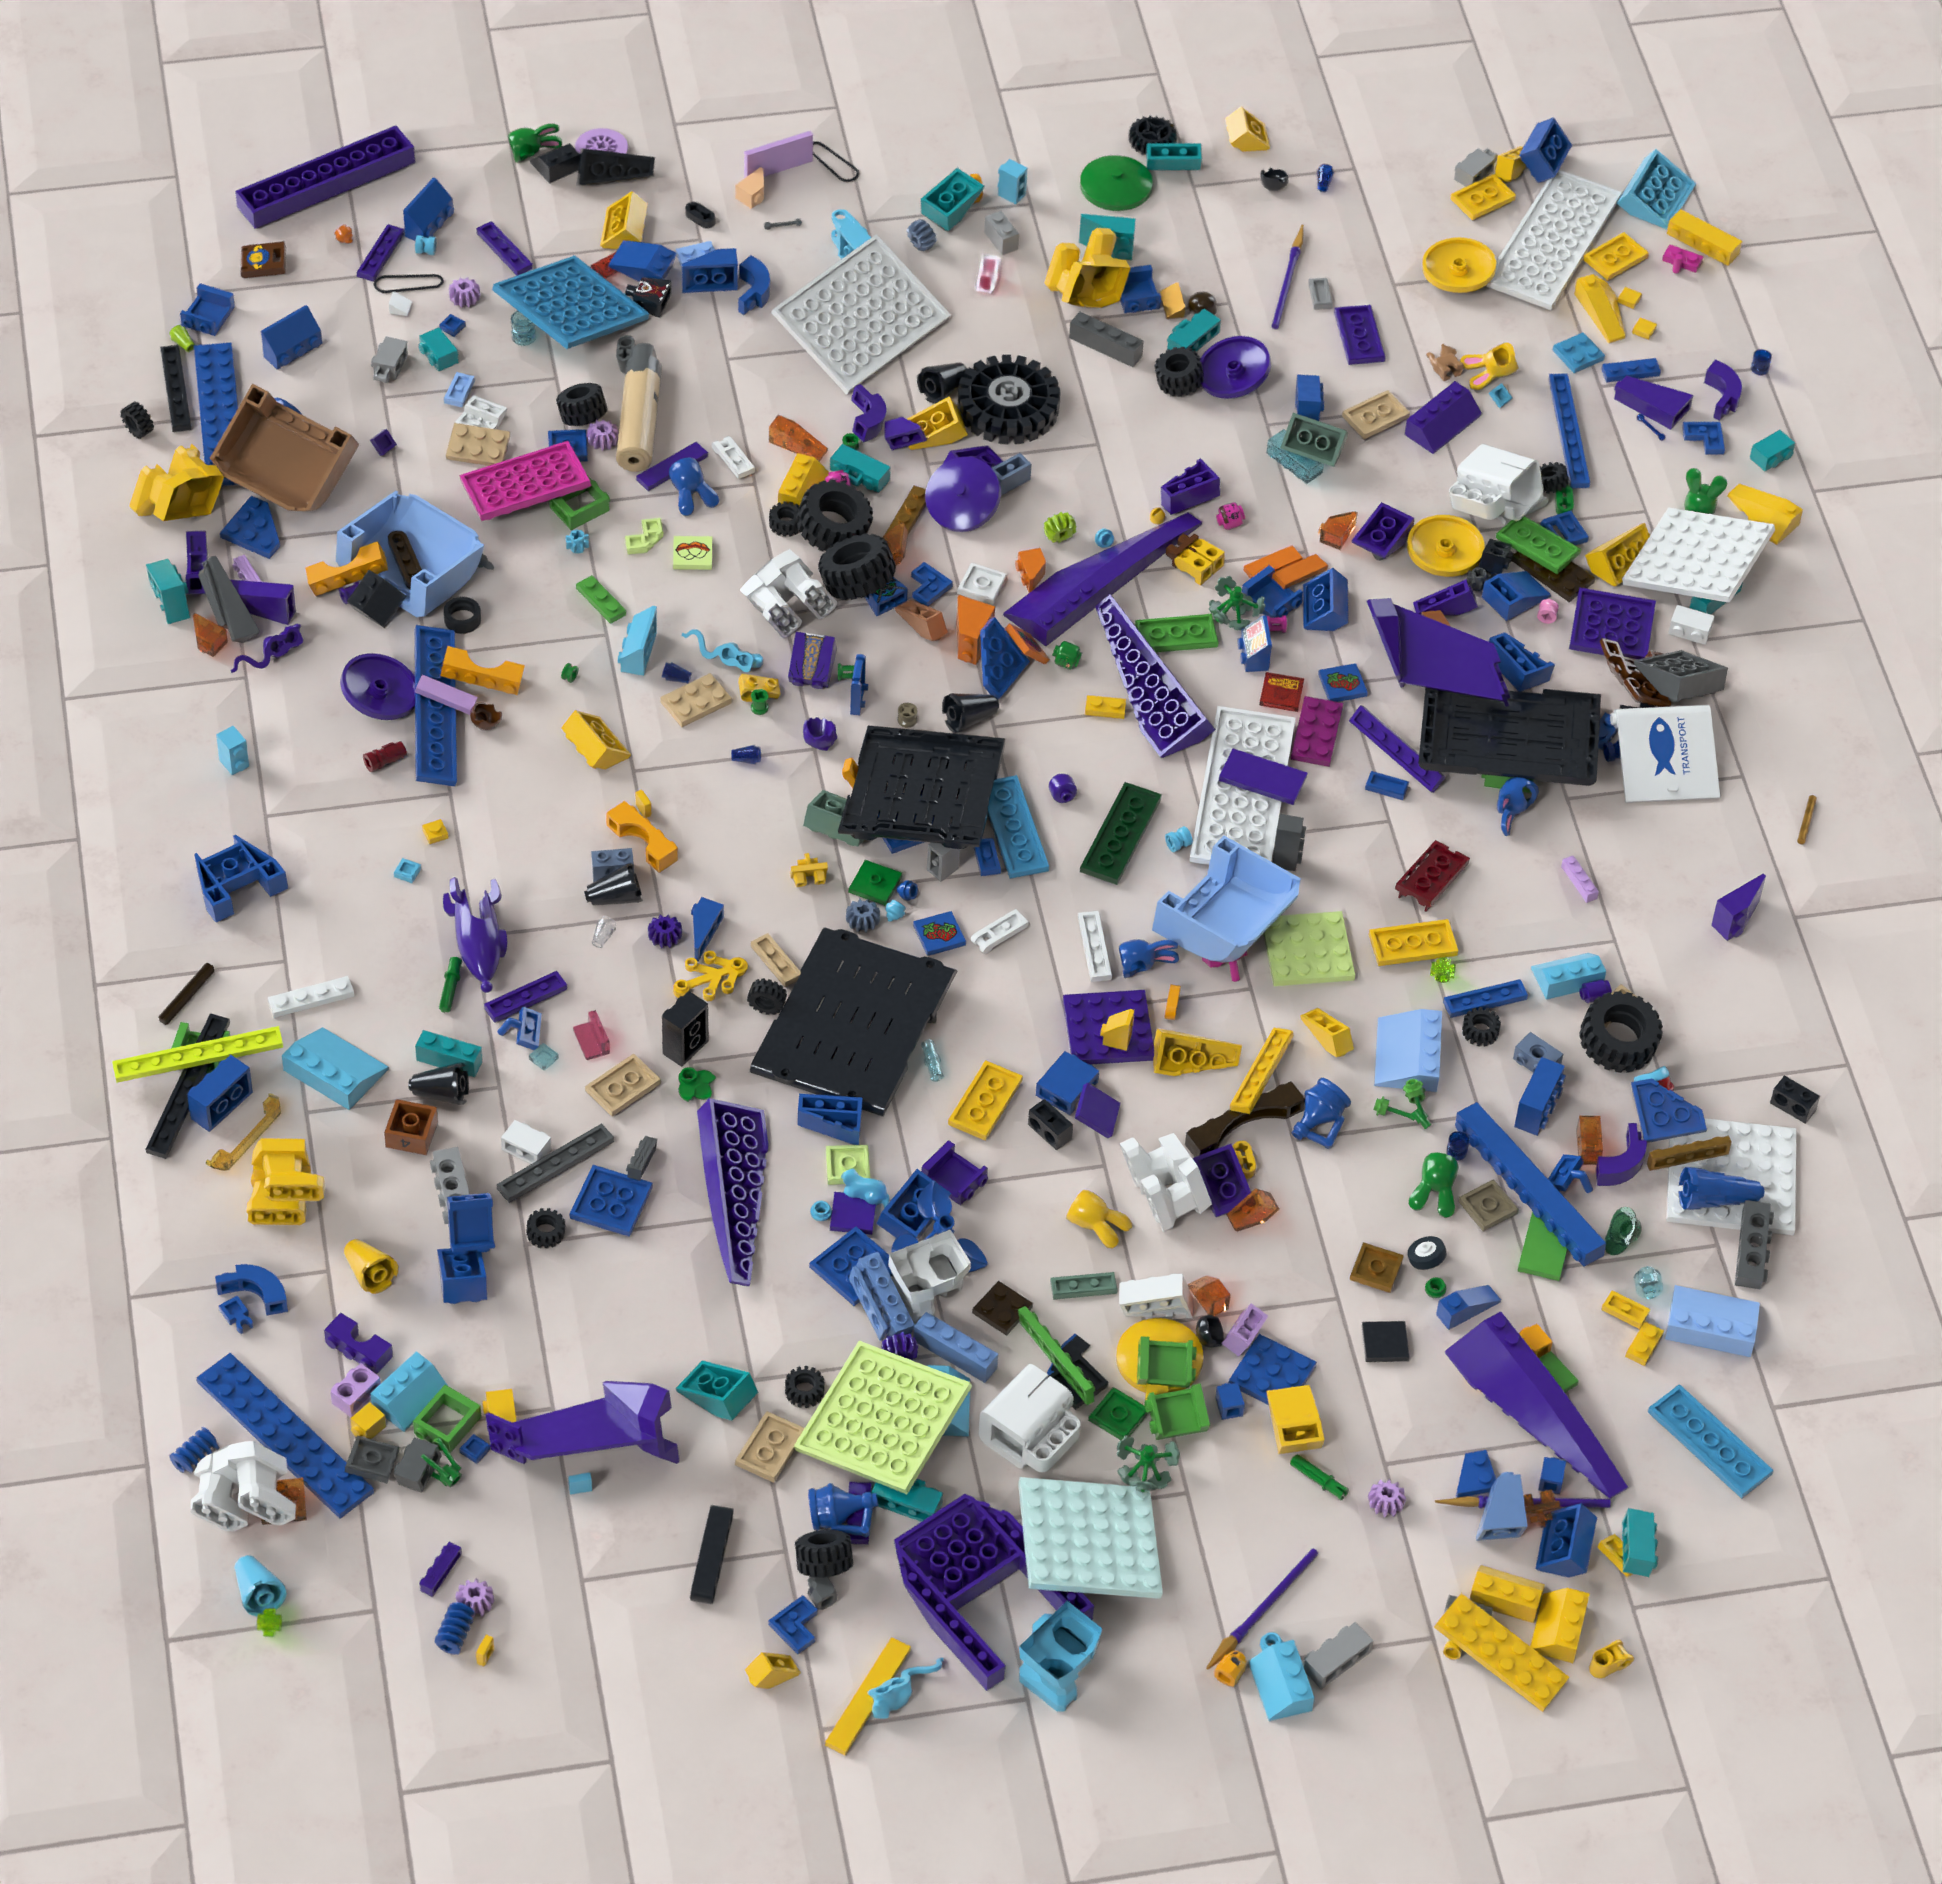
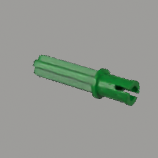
M451 957L449 959L448 970L444 974L445 983L439 1004V1009L443 1013L451 1011L456 985L461 977L459 973L463 961L459 957Z
M1298 1454L1292 1457L1290 1465L1319 1484L1323 1491H1329L1339 1500L1344 1499L1342 1495L1347 1496L1349 1489L1337 1482L1333 1475H1327Z

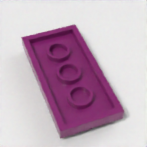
M1308 696L1304 697L1290 760L1330 767L1343 703Z

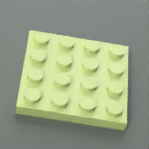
M1342 911L1282 915L1263 933L1273 986L1355 980Z

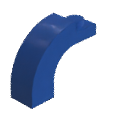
M750 255L739 265V278L752 286L738 298V312L743 315L752 310L755 305L763 308L770 296L769 271L760 260Z
M240 1264L235 1265L236 1272L223 1273L215 1276L218 1295L250 1291L260 1296L263 1300L266 1316L288 1312L286 1294L281 1281L272 1272L263 1267Z

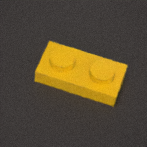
M1087 695L1085 715L1124 719L1126 699Z
M1613 1290L1603 1303L1601 1309L1638 1329L1641 1328L1650 1313L1649 1308Z
M1644 1322L1628 1348L1625 1357L1645 1366L1661 1340L1664 1330Z
M1616 1534L1601 1540L1597 1548L1627 1578L1633 1575L1623 1572V1541Z

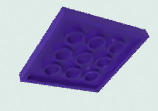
M1579 587L1569 649L1604 655L1599 642L1601 638L1618 642L1624 657L1636 660L1643 659L1649 649L1656 600Z
M1145 990L1063 995L1071 1055H1076L1080 1060L1090 1065L1153 1061L1154 1044ZM1133 1009V1030L1127 1051L1103 1045V1036H1100L1102 1025L1107 1024L1109 1016Z

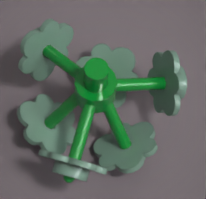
M1231 576L1218 579V584L1215 586L1218 595L1222 597L1230 594L1229 599L1222 604L1220 601L1214 600L1209 602V611L1218 623L1226 625L1229 623L1230 628L1242 630L1250 624V620L1241 619V615H1244L1246 611H1250L1252 607H1254L1253 617H1258L1259 614L1263 613L1265 597L1259 598L1255 604L1252 597L1241 593V587L1236 586V582L1232 580ZM1231 607L1236 611L1237 620L1230 621L1226 615Z
M1126 1435L1118 1442L1117 1456L1125 1460L1128 1454L1132 1452L1139 1462L1133 1468L1124 1465L1118 1469L1117 1472L1121 1476L1122 1481L1130 1486H1135L1136 1490L1141 1492L1165 1488L1172 1478L1168 1471L1158 1472L1156 1461L1164 1457L1169 1466H1177L1180 1452L1176 1443H1167L1164 1453H1157L1158 1448L1154 1444H1142L1141 1449L1136 1450L1132 1447L1134 1438ZM1144 1466L1142 1481H1140L1137 1470ZM1148 1468H1150L1154 1474L1153 1477L1147 1480Z

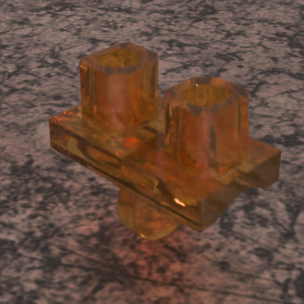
M1552 1490L1539 1492L1541 1504L1537 1505L1533 1503L1532 1494L1523 1495L1526 1515L1534 1513L1537 1515L1529 1517L1530 1523L1538 1522L1539 1527L1544 1528L1545 1521L1552 1520V1514H1543V1512L1558 1509L1560 1507L1559 1500H1555Z

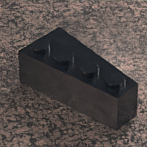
M580 148L577 185L653 176L655 157Z

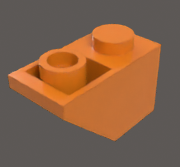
M1041 548L1018 552V560L1015 561L1016 570L1021 573L1023 586L1026 585L1029 593L1036 588L1045 575L1046 560Z

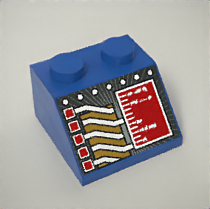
M1267 616L1260 617L1242 629L1241 638H1238V649L1242 650L1240 661L1245 666V672L1269 671L1272 642Z

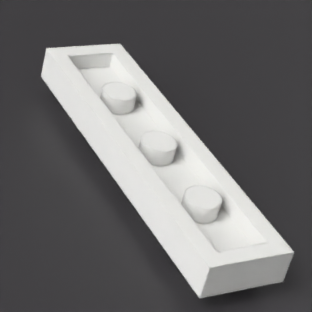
M1099 911L1078 913L1091 982L1111 980L1112 973Z
M345 976L268 997V1003L273 1017L276 1018L354 997V991L349 977Z

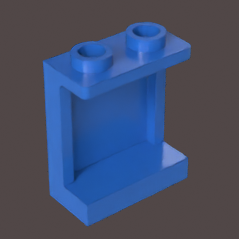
M1151 265L1130 268L1120 298L1124 314L1160 309L1161 294L1156 291L1152 279L1153 269Z
M199 283L196 299L187 311L182 310L180 312L181 326L215 336L235 307L234 293Z
M1269 565L1243 584L1242 593L1252 597L1255 604L1259 598L1265 597L1263 615L1270 616V618L1287 616L1289 612L1297 609L1302 604L1303 591L1299 589L1294 593L1289 588L1283 589L1272 579L1275 569Z
M1064 1051L1036 1083V1096L1042 1100H1047L1052 1106L1071 1115L1075 1111V1103L1081 1096L1083 1085L1087 1082L1094 1085L1098 1083L1099 1070L1093 1065L1083 1062L1076 1055H1071Z
M490 1193L447 1197L449 1240L452 1252L461 1255L473 1250L488 1252L490 1249L495 1248L492 1222L493 1198Z

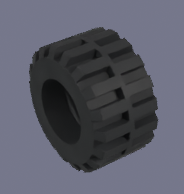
M1173 347L1172 350L1168 349L1166 353H1161L1159 355L1160 358L1156 359L1155 373L1159 388L1165 394L1170 393V396L1177 395L1178 397H1182V395L1187 396L1190 395V392L1194 393L1196 388H1200L1201 383L1204 381L1201 358L1191 348Z
M596 383L573 385L563 390L556 398L562 422L568 426H582L595 422V420H599L605 415L608 408L602 388Z
M817 1530L804 1534L795 1541L797 1570L803 1575L831 1577L846 1572L853 1566L851 1537L845 1532Z

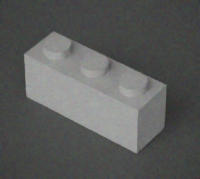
M1354 1622L1349 1627H1343L1333 1639H1327L1317 1651L1309 1652L1304 1659V1670L1322 1689L1371 1653L1374 1640Z

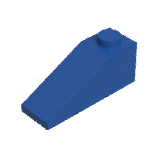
M701 897L698 904L695 903L691 910V915H693L694 955L697 961L700 960L724 918V904Z
M1489 1285L1459 1290L1439 1300L1436 1315L1446 1328L1450 1330L1501 1303V1299Z

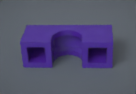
M341 1312L324 1329L325 1342L330 1348H336L347 1359H353L359 1364H363L375 1374L393 1357L392 1344L376 1334L368 1341H356L355 1339L359 1336L358 1323Z

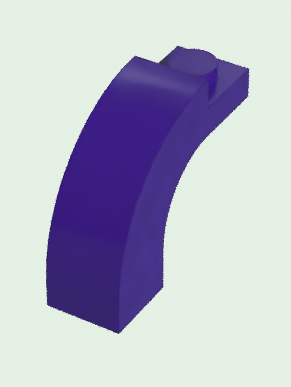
M1715 359L1706 370L1704 384L1717 389L1722 394L1721 399L1715 406L1713 418L1720 421L1730 411L1736 412L1740 401L1742 384L1739 376L1731 367Z
M859 384L854 387L851 401L864 414L856 416L852 432L861 441L866 442L875 438L881 432L887 408L883 398L878 393L872 395Z
M186 531L187 594H203L205 591L198 575L204 568L202 562L208 559L206 531Z
M1628 1123L1626 1152L1614 1157L1598 1156L1595 1168L1597 1186L1622 1184L1633 1178L1641 1169L1646 1153L1647 1140H1641V1131L1637 1130V1123Z

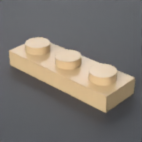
M768 933L751 941V948L784 987L797 982L801 974L799 969Z

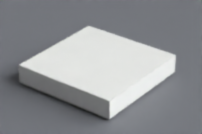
M971 563L957 589V594L994 605L1007 580V574Z

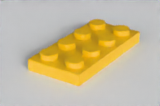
M1448 919L1369 929L1368 935L1378 966L1458 955V948Z
M985 1060L948 1119V1125L986 1141L1022 1083L1023 1076Z

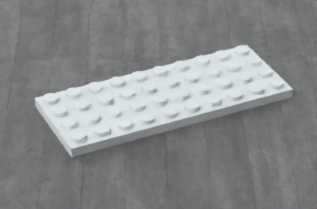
M1559 170L1555 177L1547 180L1496 261L1495 275L1486 286L1552 310L1583 260L1584 255L1615 208L1622 192Z
M1217 706L1214 722L1216 730L1212 733L1189 862L1209 865L1213 846L1223 836L1272 862L1282 801L1218 780L1232 749L1288 766L1295 717Z

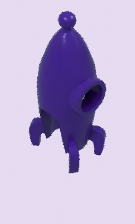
M454 877L450 879L449 886L450 894L455 900V904L452 903L450 894L445 893L443 894V908L448 916H455L457 945L463 962L471 974L482 982L481 990L489 993L493 989V985L489 981L497 970L500 958H504L507 951V934L505 929H499L494 904H497L502 898L501 890L496 879H492L491 892L487 893L486 890L484 891L485 896L479 902L480 918H476L470 912L465 889L460 890L458 879Z

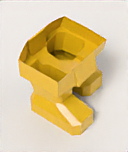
M1096 228L1092 231L1081 262H1079L1080 249L1074 243H1060L1057 245L1044 282L1046 287L1050 291H1059L1063 294L1061 301L1079 307L1101 308L1120 301L1131 267L1126 260L1111 257L1117 239L1115 233L1108 228Z
M191 444L190 448L186 449L181 445L174 452L168 474L158 464H156L154 469L145 466L140 471L129 506L138 516H149L153 513L162 521L210 515L224 476L217 466L206 465L200 459V451L193 444Z
M261 1138L258 1141L252 1155L253 1173L251 1184L253 1192L252 1197L247 1203L246 1213H248V1222L253 1225H301L305 1223V1201H320L324 1198L325 1192L324 1176L311 1174L305 1139Z

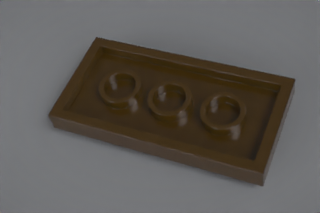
M1518 551L1512 558L1513 563L1527 571L1531 576L1568 602H1571L1578 596L1579 587L1587 589L1595 582L1594 576L1573 561L1556 574Z

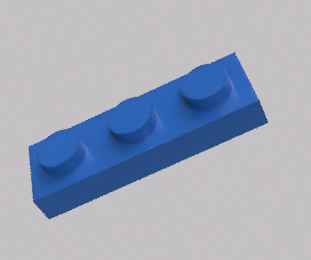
M1656 358L1602 364L1601 368L1606 383L1622 381L1626 376L1637 379L1658 377L1661 373Z

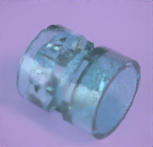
M519 311L514 312L511 315L512 340L518 345H530L536 339L535 324Z

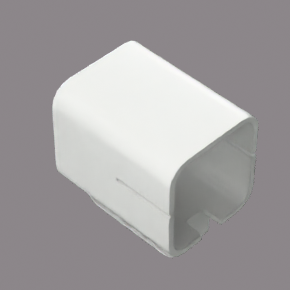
M1481 444L1459 465L1457 469V482L1449 489L1453 509L1488 520L1501 516L1519 521L1543 496V484L1537 460L1485 444Z
M1028 1364L980 1413L979 1437L985 1445L1016 1467L1023 1469L1026 1465H1029L1038 1472H1046L1079 1438L1080 1420L1069 1410L1073 1405V1395L1069 1389L1051 1376L1048 1377V1374L1033 1364ZM1044 1381V1383L1033 1394H1031Z

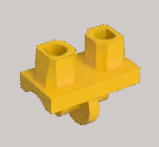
M804 853V859L797 860V866H791L790 878H793L796 887L806 886V877L809 876L814 877V884H825L828 870L827 862L818 863V858H810L809 853Z

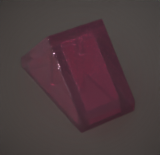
M983 254L974 290L989 294L994 293L1001 278L1002 258Z

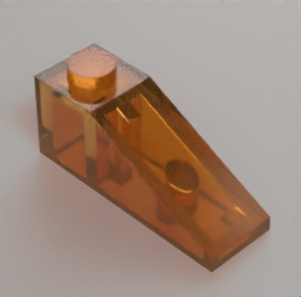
M777 415L769 426V443L796 454L814 457L819 462L828 451L826 446L804 428L786 417Z

